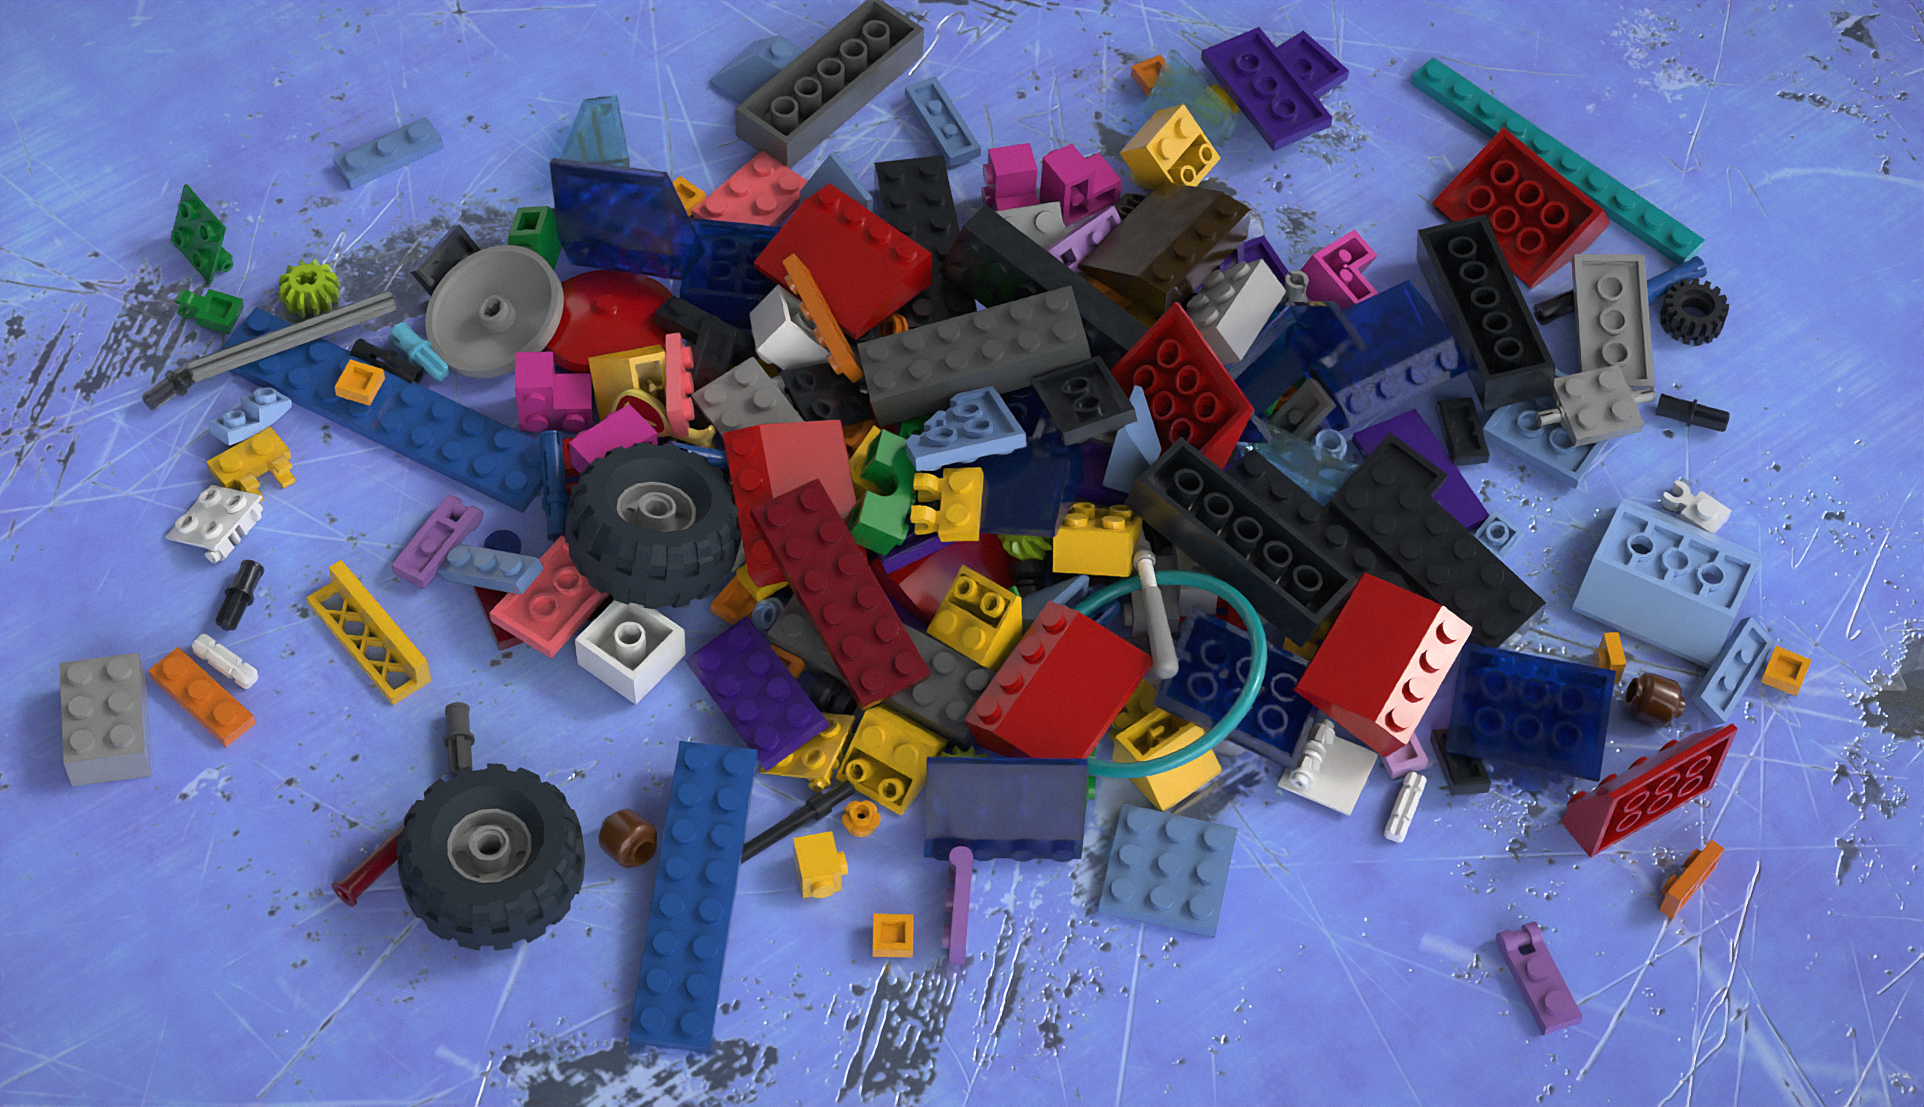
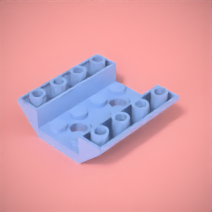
M1626 497L1619 504L1591 561L1571 610L1710 669L1722 650L1735 617L1765 555ZM1631 545H1644L1648 548L1649 553H1636L1631 548ZM1712 574L1719 579L1720 583L1709 584L1704 581L1701 575Z

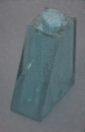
M1170 49L1143 112L1150 119L1157 110L1184 104L1209 142L1222 148L1225 141H1230L1234 136L1237 128V122L1234 121L1236 116L1176 50Z
M617 95L583 99L559 159L562 189L631 180L629 154Z
M1256 421L1253 430L1249 433L1247 444L1242 453L1245 455L1254 448L1292 481L1308 489L1330 495H1335L1360 466V464L1284 429L1260 421Z

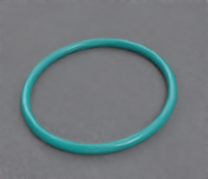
M1187 570L1154 571L1157 586L1185 585L1200 588L1221 597L1238 612L1247 627L1251 642V662L1245 685L1227 714L1212 729L1191 744L1162 757L1139 762L1117 763L1088 757L1080 771L1108 778H1139L1167 772L1202 756L1236 728L1252 706L1260 690L1267 663V644L1261 620L1250 602L1238 590L1220 579L1199 572ZM1140 575L1126 577L1103 587L1081 601L1073 610L1088 616L1113 599L1142 589Z

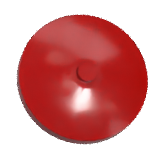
M617 269L590 271L561 282L564 296L562 316L556 332L543 349V352H553L554 363L568 371L580 374L590 373L588 358L655 345H661L666 355V335L673 333L653 323L655 311L672 295L663 284L637 272Z

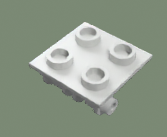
M211 485L200 494L198 500L187 513L176 521L175 526L165 537L168 540L206 548L205 556L212 563L216 564L219 560L224 561L235 548L233 544L238 545L241 542L240 537H245L256 522L262 518L261 512L263 507L258 503L262 497L253 493Z
M1321 719L1313 726L1307 724L1278 786L1350 816L1379 754L1335 736L1334 724L1330 720Z

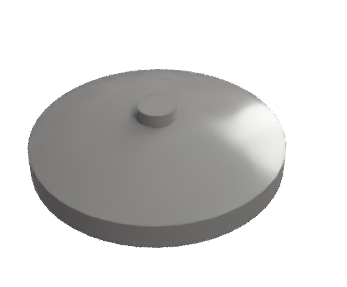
M494 246L466 257L442 278L430 298L426 312L425 328L427 339L432 343V350L448 364L451 370L467 377L491 378L514 371L516 352H541L556 332L564 304L563 289L559 277L542 256L521 246Z

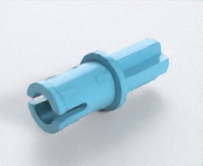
M405 322L397 324L390 331L392 335H389V340L408 356L409 362L419 364L438 382L443 381L449 375L450 367L432 350V343L420 338Z

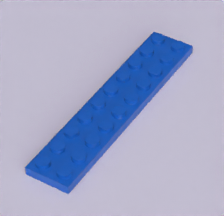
M256 307L220 350L292 324ZM323 338L312 340L229 370V372L262 388H273L291 399V402L524 513L543 487L541 452L538 440L418 383H409L396 375L384 371L385 379L370 406L336 396L334 387L350 359L370 366L373 365L351 356L350 351Z

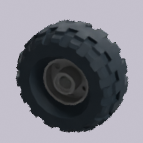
M650 442L634 443L633 447L629 448L620 446L607 451L604 459L600 457L595 458L579 475L578 484L572 487L565 524V542L569 543V556L579 574L589 580L590 586L602 594L606 592L612 595L615 601L629 605V603L644 605L643 608L659 609L660 606L672 605V608L689 605L690 600L694 598L700 600L712 593L720 585L725 575L729 576L735 565L741 541V531L733 487L728 482V476L718 466H711L707 463V458L694 451L689 453L680 450L679 446L666 443L664 446L651 445Z
M487 763V769L472 771L471 766L456 770L453 773L454 778L446 782L443 779H439L424 791V799L416 800L404 817V828L402 834H398L396 852L400 882L408 905L416 918H421L427 924L430 932L447 941L455 939L460 947L480 950L481 945L494 946V950L499 951L512 949V943L526 939L529 943L545 934L546 927L549 924L556 925L570 911L571 901L574 899L575 894L580 893L584 880L585 851L582 830L576 812L570 808L565 795L554 784L551 785L548 781L542 783L540 775L519 767L515 772L507 770L504 764Z

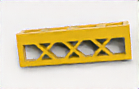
M339 560L329 566L331 582L306 597L307 604L390 703L395 705L431 682L427 659L345 563ZM336 593L344 601L342 611L328 610L321 605L323 601ZM346 621L362 622L365 625L363 636L347 635L344 632ZM367 646L384 648L387 651L385 661L368 660L365 657ZM389 672L405 673L410 678L408 682L395 690L387 683Z

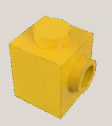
M832 831L793 838V859L802 897L825 898L835 892L842 891V876L848 875V868L844 851L837 852Z

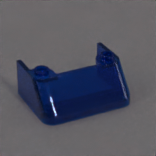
M1286 301L1279 303L1242 360L1224 366L1254 408L1238 442L1269 444L1274 438L1265 427L1268 419L1263 413L1307 370L1320 369L1324 371L1331 368L1338 361V355L1342 351L1362 352L1367 347L1335 301Z

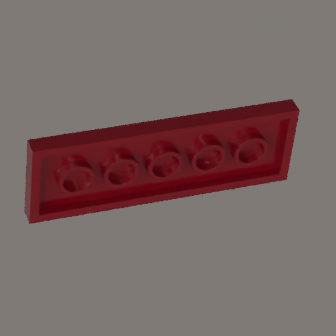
M819 478L751 509L750 517L861 711L929 679L931 675L929 668Z

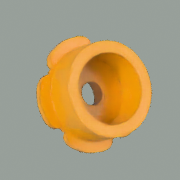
M868 800L850 802L844 809L845 814L842 815L844 827L850 834L856 837L869 836L875 831L881 821V816L877 813V806ZM863 814L865 818L859 819L857 816Z

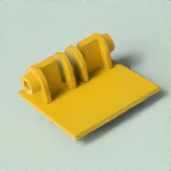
M821 713L830 726L767 772L762 766L760 773L807 778L810 781L808 784L809 788L821 793L823 789L829 788L830 780L834 774L832 770L839 768V761L844 758V751L854 737L852 725L856 717L853 715Z

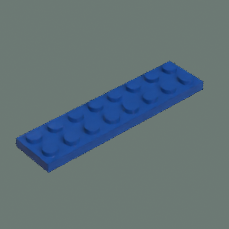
M679 741L629 1033L630 1044L711 1053L757 766L758 750Z

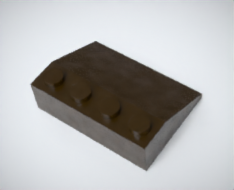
M1163 181L1078 263V269L1160 319L1175 302L1181 304L1203 282L1204 278L1213 272L1248 237L1252 209L1221 191Z

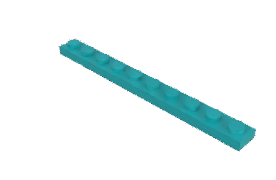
M1432 57L1412 75L1410 84L1491 139L1503 127L1506 128L1600 206L1609 219L1677 265L1690 260L1703 248L1704 238L1436 58Z

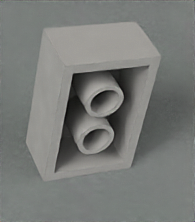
M1263 259L1250 263L1243 261L1232 269L1222 272L1220 270L1211 272L1204 278L1202 282L1203 287L1199 293L1187 304V315L1223 366L1242 360L1286 293L1284 287Z
M139 653L60 663L63 764L72 787L152 776L147 680Z

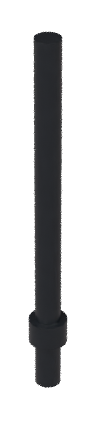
M846 780L825 794L819 792L806 800V806L746 842L743 847L741 864L813 819L819 821L832 813V807L855 794V789L851 782Z

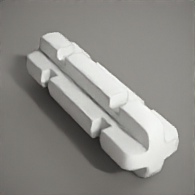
M201 634L193 641L192 648L194 654L203 660L208 659V664L229 679L235 678L234 682L242 688L249 689L253 683L257 682L259 676L254 667L248 663L242 664L243 660L221 644L215 645L216 640L207 634Z
M1408 772L1406 774L1403 786L1400 789L1391 816L1385 827L1384 836L1388 840H1393L1396 843L1404 841L1425 787V776L1415 772Z

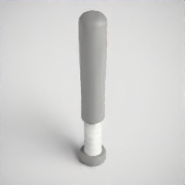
M1140 550L1134 554L1132 562L1140 575L1142 585L1141 598L1152 660L1157 676L1168 679L1177 674L1178 662L1161 590L1157 587L1153 568L1156 558L1152 551Z

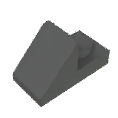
M1309 378L1261 429L1279 453L1286 455L1310 444L1313 437L1323 430L1319 424L1337 405L1317 380Z

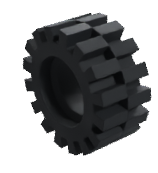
M1693 278L1691 284H1689L1688 279L1681 280L1680 285L1677 282L1674 283L1671 290L1668 289L1660 312L1661 325L1665 324L1664 331L1667 334L1673 331L1672 338L1676 341L1680 337L1685 338L1683 344L1689 345L1691 340L1695 341V346L1702 345L1703 339L1707 344L1712 342L1714 337L1717 339L1723 329L1729 310V304H1726L1727 297L1725 294L1720 295L1721 289L1718 286L1711 289V282L1705 280L1704 285H1701L1698 278ZM1695 307L1702 310L1707 316L1694 317L1687 314L1682 308Z

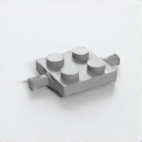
M1059 201L995 211L1042 248L1055 243L1076 228L1066 229L1062 221ZM1065 253L1061 254L1060 258L1062 262L1066 265L1068 263V259Z
M1617 364L1555 378L1552 395L1555 401L1554 409L1537 411L1535 418L1539 427L1559 422L1568 432L1573 447L1641 432L1644 422L1637 409V405L1654 402L1656 400V393L1653 391L1654 388L1652 386L1634 391L1631 390Z

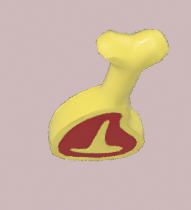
M626 389L617 396L611 412L619 411L630 404L657 431V437L671 436L674 438L666 407L657 398L639 389ZM710 425L703 430L689 427V436L677 437L676 439L694 444L695 446L716 449L713 438L717 431L714 425Z

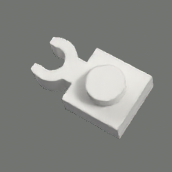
M1678 480L1674 482L1671 491L1679 497H1674L1665 492L1660 502L1663 507L1670 511H1680L1679 520L1712 534H1715L1723 526L1732 510L1702 490L1695 497L1690 493L1689 487Z

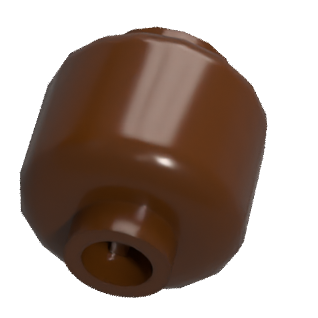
M1646 672L1639 678H1633L1625 693V705L1629 707L1632 718L1658 727H1665L1674 718L1678 719L1685 708V698L1681 696V687L1678 682L1654 673Z
M631 809L619 810L609 815L603 821L598 836L601 849L617 864L626 868L637 867L647 863L653 857L657 848L658 838L656 829L638 812Z

